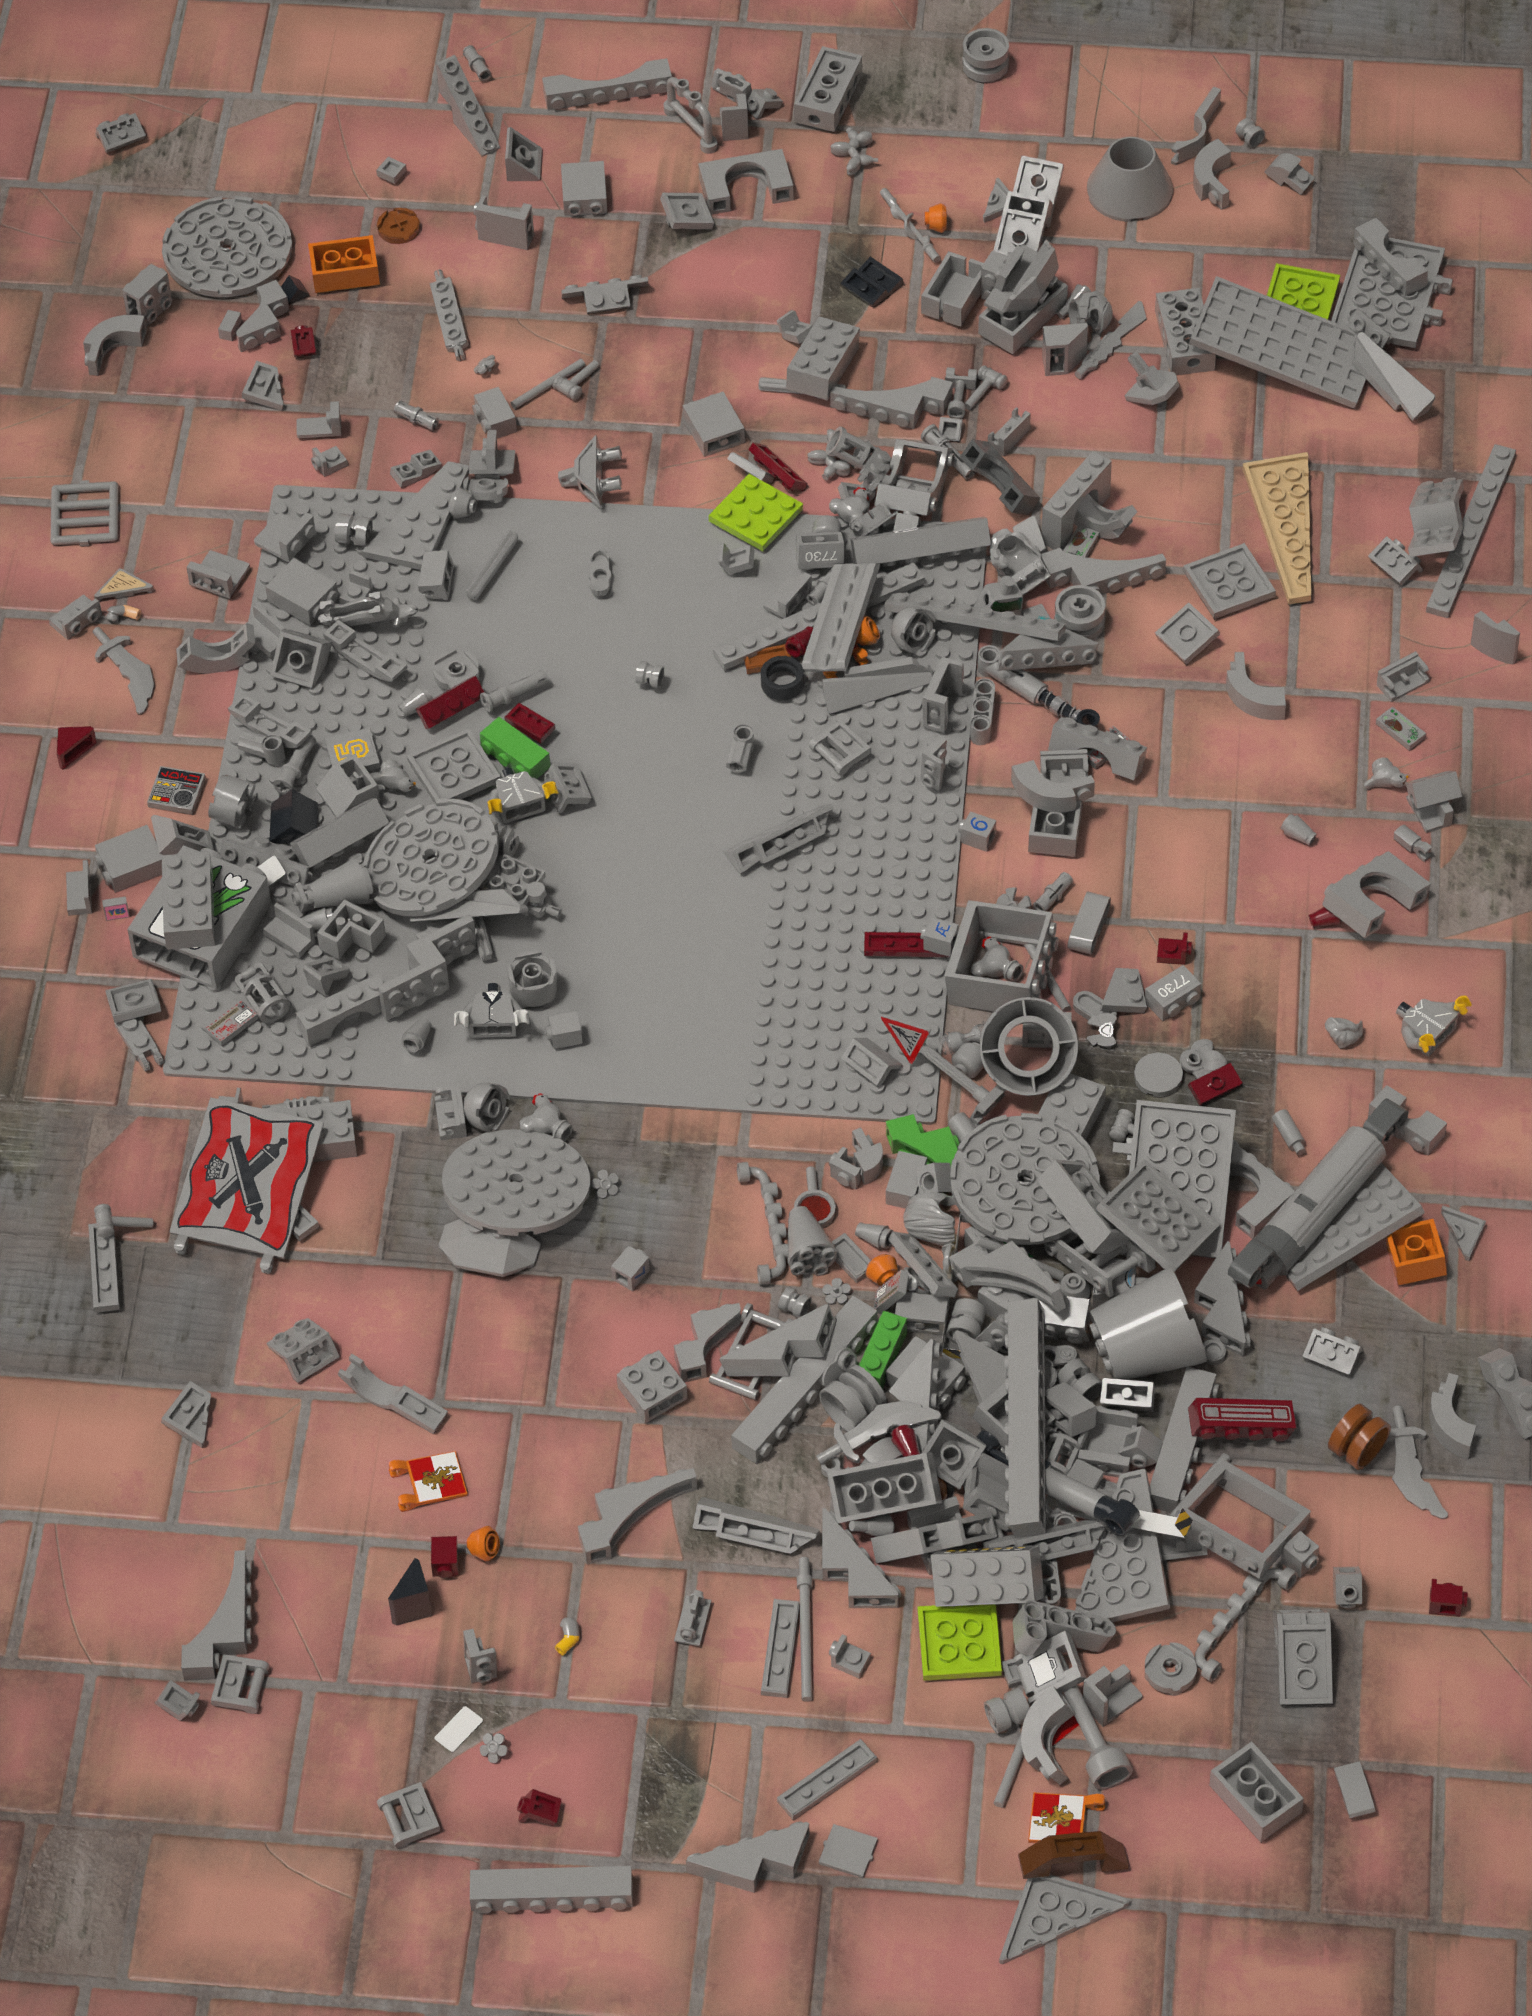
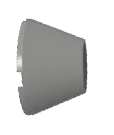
M1124 137L1110 145L1088 178L1087 192L1090 203L1098 212L1114 220L1131 222V219L1143 218V220H1147L1160 214L1172 199L1173 183L1155 149L1148 141L1138 137Z
M1033 997L1014 999L996 1009L986 1021L980 1038L981 1060L989 1076L1003 1089L1019 1095L1043 1094L1059 1086L1072 1071L1078 1053L1077 1034L1069 1017L1053 1003ZM1035 1024L1043 1028L1049 1035L1052 1043V1053L1050 1059L1043 1067L1033 1071H1025L1016 1068L1007 1059L1004 1050L1007 1034L1018 1025Z

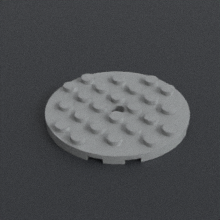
M235 196V199L210 198L188 207L174 218L175 222L170 228L166 229L162 240L163 261L170 276L184 288L211 297H234L256 291L257 287L273 281L281 274L288 264L292 253L291 232L283 216L266 203L259 204L253 202L252 198ZM229 245L231 249L229 250V248H223L222 246Z
M440 799L436 800L435 804L428 806L420 804L405 811L406 815L395 823L390 821L372 841L363 863V867L367 868L372 882L373 893L370 896L378 906L396 915L424 916L450 908L468 897L482 885V882L486 879L496 861L499 839L492 820L485 814L482 808L464 800ZM434 855L436 856V858L433 857L426 861L427 858L432 857Z
M1021 1113V1116L1011 1117L1002 1115L977 1126L959 1144L951 1164V1192L956 1206L965 1219L989 1237L1007 1243L1013 1241L1019 1245L1047 1243L1069 1234L1072 1230L1067 1219L1057 1212L1056 1205L1051 1198H1048L1042 1192V1187L1037 1179L1056 1159L1083 1162L1100 1183L1096 1157L1084 1138L1061 1121L1056 1120L1054 1122L1042 1118V1115ZM1028 1175L1031 1177L1030 1183L1019 1181L1018 1177Z
M520 1129L500 1130L483 1133L459 1146L444 1165L442 1188L444 1199L450 1209L471 1226L480 1230H484L485 1227L498 1230V1234L507 1236H518V1232L533 1231V1234H539L566 1224L583 1209V1204L586 1198L588 1199L590 1193V1172L582 1156L573 1147L559 1138H553V1136L545 1133H525Z

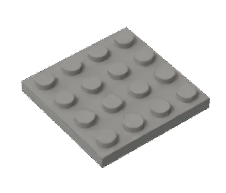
M1145 1159L1095 1208L1105 1219L1109 1220L1125 1236L1136 1243L1142 1251L1157 1261L1162 1268L1167 1269L1171 1267L1174 1272L1220 1226V1223Z

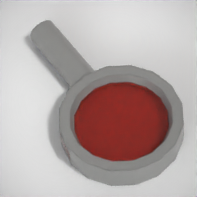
M810 1166L806 1168L808 1191L797 1197L794 1208L799 1206L807 1207L821 1227L825 1228L835 1218L836 1205L834 1199L828 1193L818 1190L816 1169Z

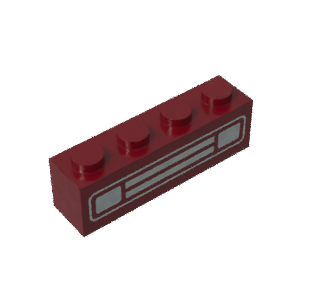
M1195 1398L1188 1407L1191 1435L1201 1437L1202 1439H1212L1214 1437H1225L1228 1440L1237 1438H1249L1250 1440L1273 1438L1275 1441H1283L1288 1439L1296 1429L1292 1400Z

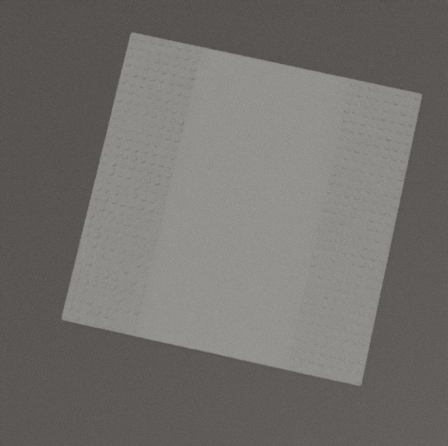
M288 485L274 486L267 525L279 513H283L296 521L306 512L313 515L316 534L294 558L336 581L339 597L349 584V573L353 570L365 573L371 577L372 593L380 591L382 597H388L391 601L394 598H399L402 604L414 605L418 609V612L409 617V621L402 626H393L390 619L349 626L355 630L356 637L385 656L392 654L407 664V668L392 682L374 677L358 668L342 656L332 645L327 665L314 688L270 676L274 656L270 658L255 644L249 649V660L239 667L233 703L244 694L258 701L263 710L289 724L295 721L311 729V735L316 738V743L301 768V777L295 781L293 790L318 802L317 827L335 818L316 791V787L332 767L324 737L370 728L380 767L387 760H395L407 772L408 777L416 782V785L409 792L390 789L377 784L379 804L388 821L395 823L406 815L405 811L417 805L428 806L435 804L408 763V754L468 728L479 744H481L480 732L498 717L505 721L504 717L518 703L523 704L555 724L556 729L542 743L529 736L527 737L549 752L550 766L552 763H577L592 798L589 804H567L564 812H558L555 804L552 802L551 795L548 799L544 796V812L505 824L502 822L499 811L496 813L492 812L489 815L487 802L489 801L491 791L496 789V784L461 799L482 808L493 823L497 822L499 824L498 830L504 825L507 827L506 834L510 829L515 831L514 837L519 836L520 842L512 857L545 871L546 877L542 884L545 886L547 894L551 895V905L562 909L561 916L557 918L548 913L541 918L531 914L528 917L521 913L482 916L492 949V959L482 961L478 949H475L470 954L463 955L447 965L449 990L445 991L442 995L435 996L425 1001L422 1005L415 1006L403 1012L400 1016L393 1017L387 1021L382 1012L374 1016L369 1012L351 1014L337 1024L330 1037L312 1046L307 1044L298 1030L296 1012L380 972L389 981L409 971L406 945L418 940L416 934L427 929L426 920L410 922L411 916L390 913L378 906L374 900L368 904L356 905L384 919L386 937L373 953L352 943L343 956L338 959L320 950L318 931H314L315 944L299 958L264 935L263 929L276 917L274 905L278 903L300 918L324 907L301 913L299 906H295L292 901L291 893L294 890V886L278 880L268 886L271 907L217 990L180 976L163 1066L165 1076L436 1093V1089L440 1087L453 1086L460 1083L461 1095H467L470 1089L479 1083L489 1082L504 1086L509 1093V1098L533 1099L534 1095L542 1093L543 1095H548V1099L551 1101L886 1122L914 1114L917 1123L921 1122V1124L925 1125L935 1123L940 1068L922 1053H919L916 1061L910 1064L881 1020V1016L887 1014L930 1028L931 1033L925 1043L941 1055L947 997L945 973L950 957L864 956L865 932L921 933L923 926H928L931 917L953 923L961 833L958 832V829L963 819L970 740V718L980 627L936 620V623L933 622V629L936 631L932 643L923 652L919 650L916 652L917 654H913L898 647L892 638V622L898 613L885 611V602L887 600L867 608L864 616H869L875 622L880 633V638L876 644L865 646L857 644L860 648L867 651L868 656L866 659L868 664L913 657L922 666L930 665L933 674L941 657L955 659L964 664L962 695L949 692L946 696L948 697V726L945 733L923 727V696L929 684L829 714L823 697L822 679H826L823 672H804V687L801 693L789 700H776L763 692L761 688V672L747 674L745 662L723 670L713 655V649L784 619L764 609L763 605L789 576L798 579L803 572L811 575L813 590L817 586V581L822 577L824 578L831 570L827 568H814L813 570L798 569L796 562V534L812 533L814 521L824 515L798 514L764 551L751 545L755 550L753 568L729 575L719 565L717 560L720 545L725 544L732 551L749 546L750 544L709 522L708 515L714 509L602 503L601 510L593 502L504 497L499 503L480 500L477 502L475 512L471 513L470 516L461 518L450 516L435 550H448L454 563L448 600H444L443 598L427 599L425 598V593H433V591H419L418 583L421 570L362 557V550L365 547L354 545L353 541L350 544L335 541V525L340 513L353 515L355 519L358 516L372 518V541L417 493ZM833 516L839 520L842 527L844 564H854L850 538H856L860 535L854 534L849 527V523L845 522L840 516ZM892 519L893 522L883 529L878 526L876 534L892 532L896 519ZM921 521L918 527L947 522ZM510 530L518 534V541L478 599L468 598L467 589L505 534ZM985 546L986 550L972 552V548L965 549L963 554L950 555L949 552L941 553V557L935 559H928L927 556L918 557L919 561L914 563L925 577V583L904 592V594L910 597H926L928 600L933 601L946 600L951 604H968L974 607L983 590L987 546ZM262 549L248 621L254 618L252 607L257 604L285 627L286 630L291 629L326 640L323 637V633L331 627L328 624L320 623L316 619L311 625H308L267 601L265 586L288 562ZM597 549L606 550L610 555L609 592L604 596L593 595L589 587L591 584L589 579V571L591 570L590 555ZM905 559L898 560L896 565L883 566V563H879L880 567L876 578L913 562L905 563ZM598 571L594 574V577L596 579H603L607 574L603 571ZM339 597L334 604H340ZM805 598L791 615L813 605ZM449 650H457V653L467 651L476 657L479 664L478 681L486 694L496 690L499 685H510L542 669L547 674L545 678L549 680V683L513 698L510 704H502L493 708V711L490 713L484 709L481 700L430 729H425L417 712L405 717L398 707L418 687L422 688L425 686L433 698L447 691L435 682L433 668L436 658ZM804 655L799 657L791 656L802 665ZM852 655L848 667L859 666ZM640 661L648 662L652 666H664V678L660 688L651 687L649 683L642 685L635 682L636 671ZM454 668V669H452V672H453V673H458V672H460L461 669L456 670V669ZM786 671L776 672L769 677L771 682L778 685H786L796 679V676ZM837 671L835 675L838 678H843V671ZM230 714L218 781L222 775L225 776L227 774L255 784V790L252 795L255 798V804L251 811H246V821L242 829L212 818L210 819L208 831L213 850L219 854L224 837L245 845L255 837H264L269 840L271 803L284 795L274 789L273 782L276 778H279L282 773V766L289 762L296 749L284 747L286 757L283 762L276 765L267 763L264 757L239 750L238 742L242 731H253L237 720L232 714ZM839 720L844 722L871 747V753L850 767L844 775H839L835 771V767L820 753L814 752L809 748V743L814 737ZM739 724H748L754 730V749L751 751L746 771L735 773L726 767L733 741V730ZM941 735L947 739L946 768L943 772L942 788L936 791L933 788L927 787L920 780L922 752ZM828 742L824 744L840 760L845 758ZM486 754L501 776V771L508 767L502 766L498 759L491 754ZM381 769L368 770L372 777L379 775ZM546 772L538 778L539 781L544 783ZM823 804H833V811H830L825 824L827 826L825 834L767 863H761L759 860L744 872L739 873L723 853V850ZM369 834L365 836L363 843L355 847L349 845L344 848L345 852L336 858L330 856L324 859L325 864L312 870L310 867L306 885L316 881L353 858H360L363 862L359 864L361 868H364L363 863L366 853L377 835L372 836ZM283 844L289 846L290 849L293 850L291 844ZM434 855V856H432V857H429V858L426 859V861L429 860V859H431V858H433V857L436 858V856ZM497 855V858H496V861H495L496 864L499 862V860L501 859L502 855H500V856ZM338 906L326 907V908H327V909L333 908V910L335 911V910L338 908ZM450 918V919H445V920L448 922V921H450V920H452V919H457V920H458V919H460V918ZM526 951H538L543 956L552 958L556 966L558 985L555 999L541 1006L522 1007V1009L528 1011L529 1024L525 1022L519 1023L516 1026V1037L470 1038L469 1023L468 1027H464L461 1024L454 1026V1013L463 1011L470 1001H474L477 992H486V986L489 983H497L501 987L500 992L507 991L510 993L508 967L513 963L518 954ZM334 957L349 967L350 971L347 977L334 980L328 995L324 996L308 984L303 966L310 962ZM260 962L266 967L289 1000V1011L280 1020L273 1023H264L258 1016L255 1022L221 1046L206 1033L205 1027L241 1000L253 1009L236 985L235 977L252 965ZM260 971L242 983L245 987L253 978L263 975V972ZM273 989V990L269 993V995H270L271 997H273V996H276L277 993H276L275 990ZM262 999L255 1001L259 1008L264 1003ZM276 1003L274 1005L280 1010L283 1003ZM269 1009L266 1011L265 1016L272 1015ZM577 1011L583 1044L554 1049L552 1040H547L545 1026H549L548 1016ZM419 1018L428 1019L431 1022V1028L424 1047L417 1052L407 1051L401 1043L402 1035ZM853 1038H869L902 1065L900 1069H891L883 1084L877 1086L844 1061L842 1056Z

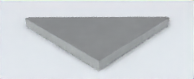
M956 1330L953 1334V1339L958 1344L962 1362L966 1372H969L974 1385L975 1395L980 1404L1005 1383L1007 1372L1005 1356ZM1005 1404L992 1414L1004 1427L1005 1423L1008 1422ZM1000 1444L999 1451L1005 1453V1448Z
M1053 1875L1049 1877L1027 1878L999 1958V1963L1005 1964L1128 1907L1130 1899Z

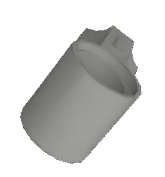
M739 724L733 730V741L726 767L732 772L741 773L747 769L751 751L754 749V730L750 725Z
M248 730L242 731L239 736V750L264 757L267 763L272 765L280 764L284 761L286 755L280 736L276 734L264 736Z

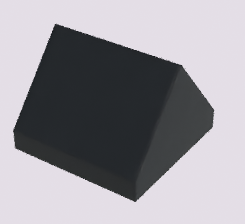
M288 275L281 288L286 294L289 304L309 297V293L302 282Z

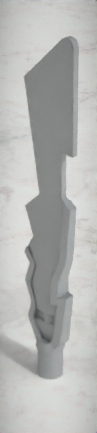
M1138 301L1118 321L1121 325L1114 332H1108L1098 343L1097 348L1088 353L1082 361L1080 368L1075 372V376L1078 379H1081L1089 371L1097 369L1100 363L1105 362L1107 357L1112 355L1114 348L1122 345L1120 338L1147 319L1141 301Z

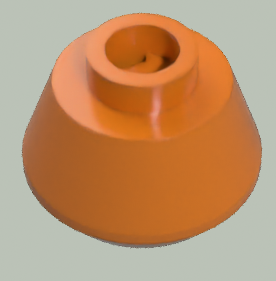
M939 203L929 207V212H925V225H929V229L939 233H943L946 230L947 210L944 204Z
M864 616L855 643H859L862 646L876 644L880 638L878 627L869 616Z
M888 1254L875 1257L866 1268L867 1278L879 1286H882L898 1273L896 1258Z
M484 1526L473 1531L467 1539V1548L470 1553L483 1561L492 1560L499 1551V1536L491 1526Z

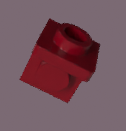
M301 325L291 330L294 358L316 355L313 328Z
M1183 932V940L1159 938L1157 963L1185 965L1186 956H1191L1192 942L1187 941L1188 933Z
M532 1789L525 1797L522 1796L517 1806V1811L520 1812L518 1821L524 1823L530 1818L554 1826L558 1820L562 1799Z

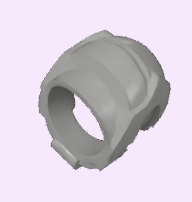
M1098 291L1083 292L1078 299H1072L1069 303V324L1087 323L1096 333L1100 334L1111 323L1113 315L1112 306L1107 301L1108 299Z

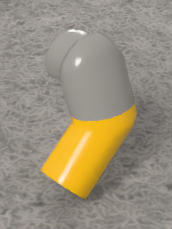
M564 1618L560 1623V1627H563L564 1638L554 1647L562 1656L580 1638L579 1625L574 1618Z

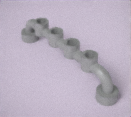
M748 1162L737 1163L738 1181L749 1182L750 1176H754L759 1179L761 1184V1196L764 1199L765 1216L768 1219L769 1236L772 1239L773 1255L776 1260V1267L769 1269L768 1264L757 1266L759 1285L770 1284V1279L783 1274L786 1268L788 1244L782 1243V1238H786L785 1223L778 1224L777 1218L782 1217L781 1203H774L773 1197H778L777 1183H770V1179L764 1170L758 1167H749Z
M1286 1567L1284 1570L1269 1568L1260 1579L1252 1575L1245 1579L1242 1586L1245 1592L1241 1596L1237 1593L1232 1594L1227 1603L1230 1610L1226 1614L1221 1611L1217 1612L1212 1621V1624L1215 1626L1211 1632L1206 1629L1202 1630L1197 1638V1643L1200 1645L1195 1652V1661L1202 1670V1677L1210 1682L1217 1678L1222 1664L1213 1658L1207 1661L1205 1655L1209 1650L1211 1651L1216 1647L1222 1634L1231 1629L1237 1616L1246 1611L1252 1598L1261 1593L1264 1584L1269 1579L1276 1578L1278 1579L1277 1584L1289 1590L1297 1580L1298 1573L1289 1567Z

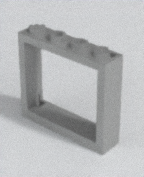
M1223 1460L1181 1504L1176 1511L1175 1517H1178L1183 1507L1193 1520L1186 1536L1260 1579L1282 1555L1283 1546L1299 1531L1303 1532L1306 1529L1311 1511ZM1219 1486L1287 1527L1261 1553L1195 1514L1193 1511Z

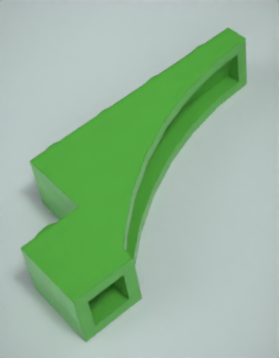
M914 1114L886 1121V1137L892 1154L902 1151L927 1157V1164H952V1160L958 1150L959 1141L956 1135H952L950 1127L924 1133L921 1122L917 1123Z

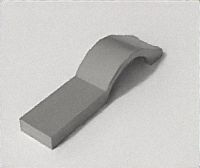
M1213 87L1194 115V130L1199 135L1192 140L1176 141L1172 147V152L1176 154L1172 158L1171 164L1178 165L1197 156L1205 146L1206 125L1220 105L1221 89Z
M353 1354L349 1357L351 1364L347 1370L340 1369L338 1372V1376L366 1401L381 1408L392 1409L432 1434L436 1432L447 1416V1410L405 1385L401 1387L393 1386L380 1380L366 1367L362 1359Z

